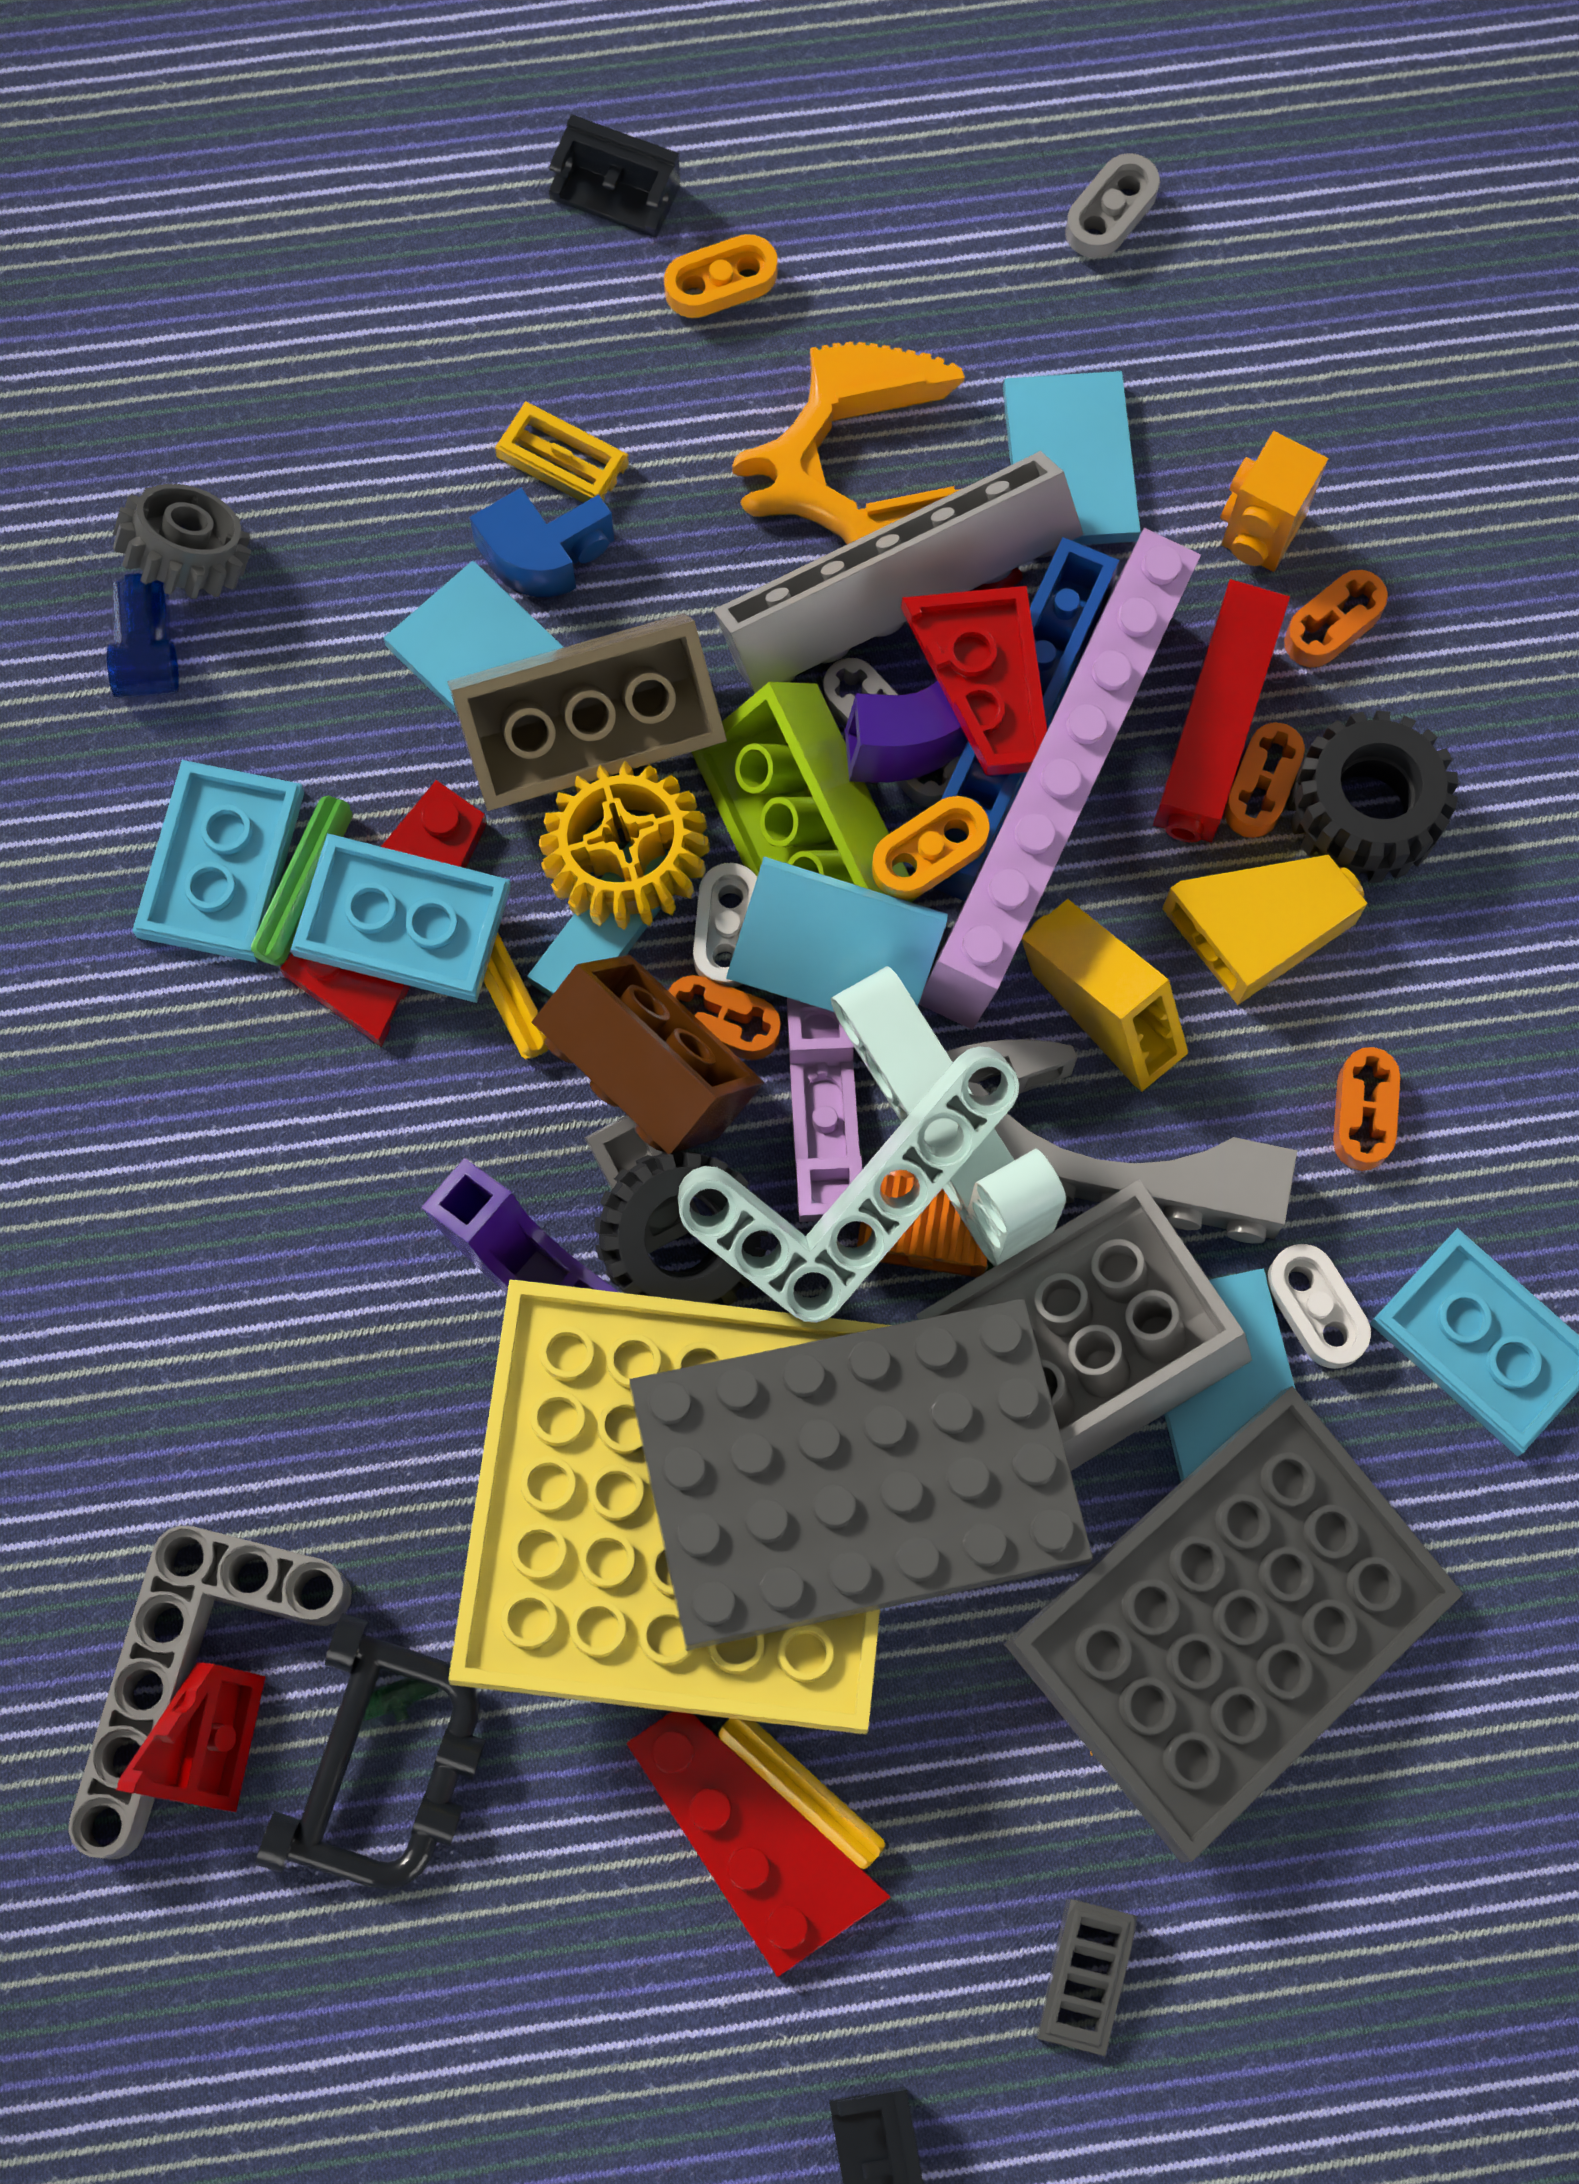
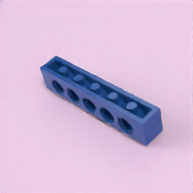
M1064 537L1060 541L1030 606L1047 730L1108 601L1119 560ZM969 741L963 750L941 800L952 796H962L977 802L984 809L989 819L988 840L984 851L977 859L933 887L962 901H966L1027 772L986 776ZM958 828L949 829L944 833L945 837L954 843H960L967 839L966 833Z

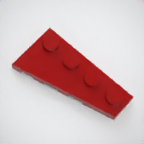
M435 780L381 847L466 868L486 827V816L445 785ZM293 954L280 967L284 977L381 1047L391 1029L390 1022L401 999H405L410 988L408 985L295 957Z
M672 1711L626 1743L777 1977L891 1898L693 1714Z

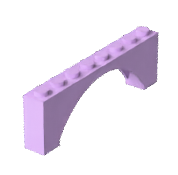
M1146 528L1143 529L1110 594L1070 684L1003 825L926 981L919 1005L972 1030L976 1026L1001 984L1201 554Z

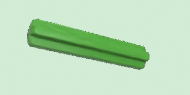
M329 795L319 799L251 944V951L258 960L274 966H280L286 961L327 833L343 837L353 817L350 805L344 800L336 799Z

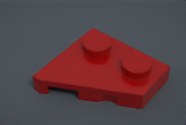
M197 1662L120 1777L116 1790L236 1812L266 1676L216 1664Z

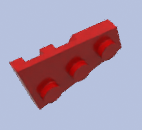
M1027 586L902 597L901 610L985 775L1028 772L1046 735L1047 725Z

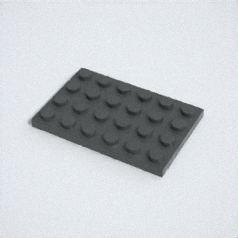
M1024 1299L629 1379V1388L686 1651L1089 1564L1093 1559Z
M1291 1386L1278 1393L1004 1645L1181 1863L1192 1862L1422 1636L1463 1593L1305 1400Z

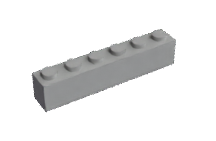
M1039 451L713 609L739 673L754 693H756L768 682H791L795 675L815 665L839 660L848 653L850 648L873 637L887 636L896 632L907 621L901 610L902 597L965 592L982 584L1001 581L1014 568L1037 557L1042 558L1054 555L1062 537L1074 540L1084 534L1064 471L1044 453Z

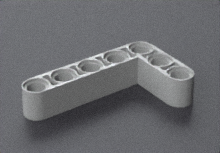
M180 1525L168 1529L158 1538L150 1557L70 1816L68 1831L71 1842L79 1852L94 1858L119 1859L128 1856L140 1844L155 1797L116 1790L120 1776L115 1771L113 1765L114 1755L123 1743L130 1740H136L142 1746L194 1668L214 1601L313 1626H327L336 1623L342 1613L346 1614L351 1604L352 1591L349 1581L337 1568L319 1558L193 1526ZM191 1543L200 1544L204 1552L203 1563L200 1568L192 1575L186 1577L178 1576L174 1568V1560L178 1551ZM252 1560H264L269 1570L265 1585L258 1591L242 1593L238 1586V1574L241 1568ZM317 1576L330 1577L333 1583V1595L330 1601L324 1607L317 1610L306 1609L301 1599L305 1584L311 1578ZM179 1608L184 1619L183 1629L174 1640L160 1643L154 1633V1625L158 1616L165 1610ZM158 1674L163 1683V1695L154 1707L140 1710L134 1700V1689L138 1681L144 1676ZM112 1807L120 1815L122 1822L121 1832L112 1844L103 1847L94 1838L93 1823L99 1813Z

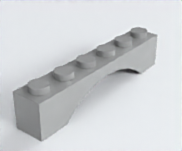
M968 1082V1087L974 1096L984 1097L989 1095L980 1084ZM1007 1113L994 1127L1014 1160L1035 1148L1047 1158L1062 1183L1066 1194V1203L1074 1202L1075 1197L1101 1203L1140 1179L1171 1226L1175 1228L1198 1230L1201 1228V1224L1227 1229L1226 1236L1240 1242L1263 1243L1265 1238L1274 1239L1285 1225L1298 1150L1233 1137L1206 1151L1171 1161L1125 1163L1094 1159L1062 1149L1030 1132Z

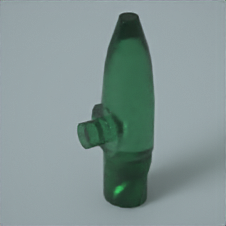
M408 1678L373 1691L363 1721L394 1713L397 1723L403 1722L410 1718L406 1708L410 1707L413 1702L439 1692L440 1688Z

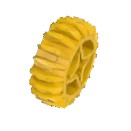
M624 761L619 770V775L609 776L608 771L599 764L596 774L597 781L589 784L585 779L576 775L575 789L577 794L572 796L558 792L556 803L560 812L545 813L544 824L546 830L550 833L540 836L539 846L541 852L547 856L543 859L541 865L545 876L554 879L551 886L556 897L560 898V900L569 898L570 910L577 916L590 909L592 922L600 927L610 916V913H614L617 926L625 931L630 922V915L639 914L641 921L650 927L653 922L652 909L660 906L664 912L673 916L676 906L672 896L675 894L691 899L694 888L689 878L704 877L706 868L704 861L700 857L708 855L710 851L708 837L703 835L707 829L705 816L700 811H695L697 804L694 795L690 791L679 793V782L672 774L658 782L657 771L649 764L639 776H634L632 767ZM626 810H641L649 812L651 814L647 816H635L631 815ZM604 817L602 824L596 830L585 834L591 825ZM619 828L623 829L626 841H630L632 845L629 847L632 857L631 863L626 862L623 850H619L618 844H620L617 833ZM671 848L664 861L655 870L645 875L647 865L653 859L665 855V850ZM594 872L597 877L611 872L618 874L625 882H608L595 878L588 873Z

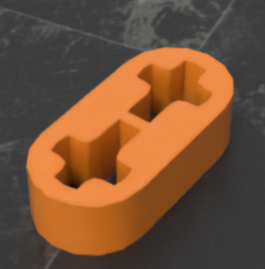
M1365 570L1349 571L1298 610L1290 621L1284 639L1285 650L1290 658L1301 666L1309 668L1321 667L1333 660L1370 630L1380 619L1388 598L1386 586L1381 578ZM1364 594L1369 598L1366 607L1359 604L1346 614L1342 612L1349 595L1356 598ZM1326 623L1330 626L1322 643L1315 640L1307 644L1302 640L1305 630L1313 633Z
M1278 722L1265 724L1256 730L1250 740L1224 809L1226 822L1234 832L1241 836L1256 838L1268 834L1273 830L1282 814L1305 752L1303 738L1291 726ZM1272 743L1284 747L1282 751L1283 757L1279 760L1274 773L1262 770L1268 756L1266 750H1269ZM1255 787L1266 790L1261 804V809L1264 811L1261 810L1257 818L1249 817L1245 814L1247 809L1245 803L1250 800Z
M696 975L680 978L668 990L678 1001L690 1002L694 994L704 996V1008L719 1015L715 1017L704 1012H697L694 1016L741 1059L752 1061L763 1059L771 1054L779 1043L781 1033L779 1014L772 1004L762 998ZM753 1016H758L762 1018V1029L768 1034L767 1036L756 1034L752 1042L744 1041L742 1039V1028L728 1022V1018L748 1024Z
M1375 1047L1361 1048L1353 1052L1340 1069L1337 1079L1333 1135L1334 1150L1341 1162L1349 1168L1359 1171L1372 1170L1380 1166L1394 1149L1397 1139L1400 1092L1399 1066L1395 1059L1385 1050ZM1364 1065L1373 1067L1374 1077L1384 1079V1082H1380L1372 1092L1371 1102L1364 1101V1081L1353 1077L1360 1073ZM1363 1116L1370 1117V1137L1380 1139V1143L1375 1144L1368 1154L1360 1152V1142L1349 1138V1136L1355 1135L1360 1128Z

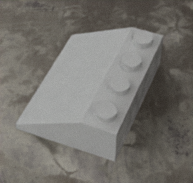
M1140 1179L1056 1229L1052 1234L916 1314L918 1319L921 1320L1019 1299L1025 1300L1070 1471L1252 1361L1245 1332Z

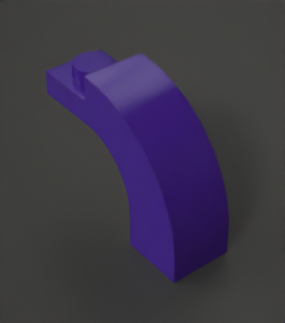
M937 678L936 682L930 687L907 695L856 693L845 728L849 782L887 783L921 777L945 766L964 750L968 739Z
M465 1157L421 1207L450 1242L506 1294L508 1293L510 1279L619 1292L558 1245L531 1219L512 1192Z

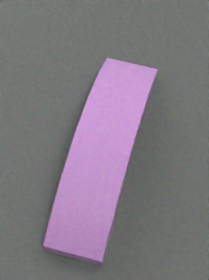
M787 998L799 1222L819 1221L862 1171L853 1065L854 1047L838 1021L835 1012Z

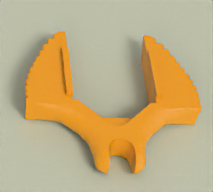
M846 342L843 346L840 343H834L832 347L823 345L820 350L817 347L810 348L811 382L809 398L793 425L778 439L755 448L746 449L740 452L734 459L732 471L735 475L742 477L765 475L775 482L766 489L745 495L740 502L744 511L753 517L797 515L818 523L841 537L846 544H850L961 490H955L954 486L867 503L866 508L858 509L856 502L826 486L817 449L832 429V421L944 399L964 382L965 377L962 368L953 362L947 366L944 364L945 359L936 357L933 360L931 359V354L928 353L916 355V351L907 350L902 352V348L895 347L892 350L890 346L886 345L880 348L878 344L874 343L868 346L865 342H859L857 345H853V342Z

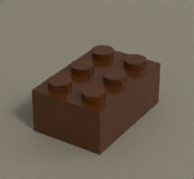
M631 955L576 964L531 1022L546 1036L544 1039L545 1044L554 1055L567 1063H574L591 1079L590 1087L602 1101L613 1107H620L637 1124L635 1129L640 1138L652 1148L662 1152L665 1151L667 1154H674L719 1138L765 1083Z

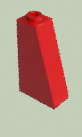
M1229 580L1208 641L1153 822V826L1165 829L1169 836L1177 840L1191 843L1203 840L1212 843L1223 816L1290 596L1236 580Z

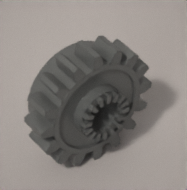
M183 484L157 485L145 488L140 497L132 494L129 495L125 508L120 507L113 535L116 536L113 549L115 552L125 554L122 564L125 569L140 568L143 570L141 582L144 584L155 580L163 582L164 593L169 595L175 591L176 587L184 588L190 599H197L200 589H205L213 597H219L223 586L232 590L236 588L239 577L244 575L251 549L247 548L250 534L241 531V519L236 516L234 511L213 494Z

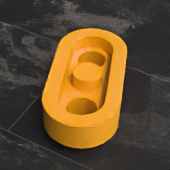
M747 234L679 256L669 264L665 271L664 289L666 301L677 314L688 318H699L761 297L772 289L777 280L778 260L776 251L766 239ZM745 269L757 272V274L750 277H744L739 273ZM691 288H698L703 293L689 295L685 291Z
M962 796L947 797L885 836L878 843L873 854L872 875L878 888L886 895L902 900L913 899L921 896L977 859L984 851L989 835V819L986 812L972 799ZM958 828L966 833L967 839L960 843H954L949 841L944 833L949 829ZM906 862L915 868V873L909 877H900L894 873L892 868L897 863Z

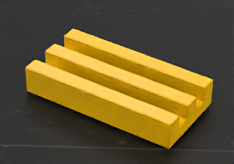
M526 401L495 447L498 459L583 503L598 494L605 502V494L607 491L612 492L617 484L618 474L620 472L624 473L629 465L627 453ZM528 424L606 464V466L602 470L573 455L566 448L556 443H550L526 431L525 427ZM515 443H517V444H519V445H521V446H523V447H525V448H527V449H529V450H531V451H533V452L539 454L540 456H542V457H544V458H546V459H548V460H550V461H552V462H554V463H556V464H558V465L564 467L565 469H567V470H569V471H571V472H573V473H575V474H577V475H579V476H581V477H583V478L589 480L590 482L594 483V485L591 484V483H589V482H587V481H585V480H583V479H581V478H579V477H577V476H575V475H573V474H571L570 472H568V471H566V470H564V469H562V468H560V467H558V466H556V465H554V464H552V463L546 461L545 459H543V458H541V457H539V456H537V455H535V454H533V453H531V452H529V451H527V450L521 448L520 446L516 445Z

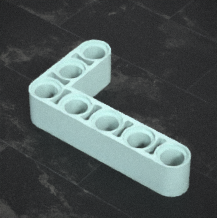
M886 966L833 996L831 1004L842 1028L902 1123L953 1062L902 981L890 967ZM945 1118L935 1120L927 1127L924 1134V1142L932 1147L948 1145L957 1135V1122ZM995 1129L988 1134L943 1187L944 1192L977 1245L994 1266L999 1265L1052 1234L1066 1203V1194L1062 1183L1047 1158L1035 1148L1014 1160Z
M978 1046L962 1053L806 1236L727 1172L717 1167L709 1166L692 1170L684 1177L679 1186L678 1205L682 1224L693 1236L793 1316L804 1322L817 1323L827 1320L841 1308L1011 1109L1018 1097L1019 1082L1017 1075L1005 1058L992 1048ZM983 1067H995L1000 1070L1001 1082L997 1090L992 1094L981 1097L969 1093L968 1082L975 1071ZM945 1118L957 1122V1135L948 1145L932 1147L924 1142L925 1131L935 1120ZM906 1170L914 1174V1185L906 1195L898 1198L888 1197L880 1191L884 1177L890 1172ZM704 1189H716L725 1195L727 1203L718 1214L703 1216L696 1213L690 1206L693 1196ZM860 1221L871 1226V1236L862 1246L850 1248L841 1245L837 1241L840 1229L847 1223ZM756 1231H768L778 1238V1244L769 1255L754 1257L746 1253L742 1248L745 1238ZM810 1272L821 1273L829 1279V1284L822 1294L808 1298L795 1292L794 1285L802 1275Z

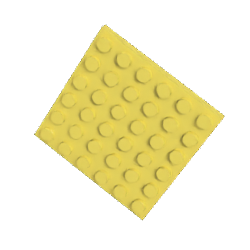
M510 1279L450 1667V1685L867 1734L880 1609L694 1650H685L629 1388V1379L891 1325L834 1318L817 1323L804 1322L791 1313Z

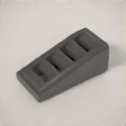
M1066 1899L1037 2039L1106 2056L1138 1916L1078 1900ZM1080 1924L1115 1933L1112 1947L1077 1938ZM1073 1952L1109 1961L1106 1975L1070 1966ZM1066 1980L1103 1989L1100 2003L1063 1994ZM1063 2008L1097 2017L1095 2030L1090 2031L1056 2022L1059 2009Z

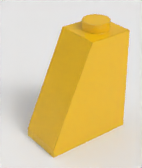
M1329 855L1182 880L1170 888L1162 909L1235 1003L1239 1005L1355 925L1368 903L1364 899L1363 888L1356 876L1345 867L1339 868Z
M1069 899L1065 900L1051 913L1040 917L1030 930L1023 935L1021 940L1032 974L1141 1092L1188 1054L1169 979Z

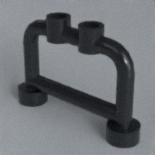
M342 1613L327 1652L325 1665L350 1673V1677L301 1819L276 1811L273 1812L264 1833L255 1865L283 1873L287 1862L291 1861L371 1888L391 1890L408 1885L424 1872L433 1856L437 1842L451 1846L464 1807L452 1803L451 1799L459 1775L473 1779L486 1741L485 1739L473 1736L478 1721L480 1703L476 1688L450 1685L451 1663L368 1636L366 1633L369 1621ZM381 1669L440 1688L448 1694L452 1702V1714L440 1744L408 1845L400 1857L389 1862L380 1861L322 1842Z

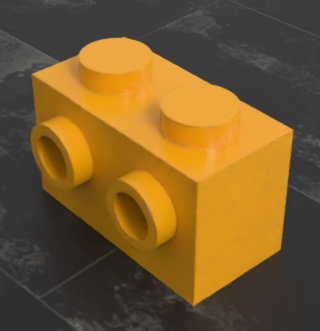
M1273 431L1257 460L1254 461L1246 457L1231 483L1229 491L1232 494L1220 516L1221 520L1228 523L1221 545L1230 549L1233 555L1240 561L1251 566L1261 565L1275 572L1307 516L1329 458Z

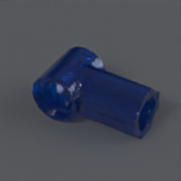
M142 573L125 574L123 579L113 582L114 643L108 644L107 671L111 692L115 699L177 694L179 691L177 653L174 642L170 639L169 594L164 593L163 582L158 580L148 584L141 582Z

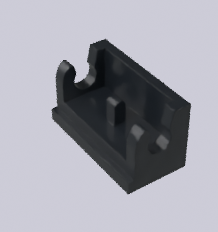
M572 114L549 167L550 171L556 173L549 188L550 200L654 238L657 237L681 187L678 152Z
M904 2086L829 2100L843 2184H924L907 2089Z

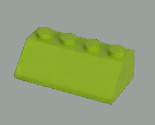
M768 682L722 721L727 739L726 742L691 752L744 866L752 870L758 877L763 857H768L883 893L874 881L872 862L876 846L889 832L865 783L849 782L846 743L818 685L815 683ZM903 862L893 866L892 869L896 875L909 877ZM916 898L908 899V900H905V901L912 902V901H914Z

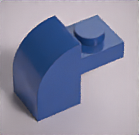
M522 487L469 517L475 545L496 576L511 589L534 597H554L575 590L576 582L573 565L577 562L587 563L596 559L605 552L611 542L615 541L612 513L599 494L546 524Z

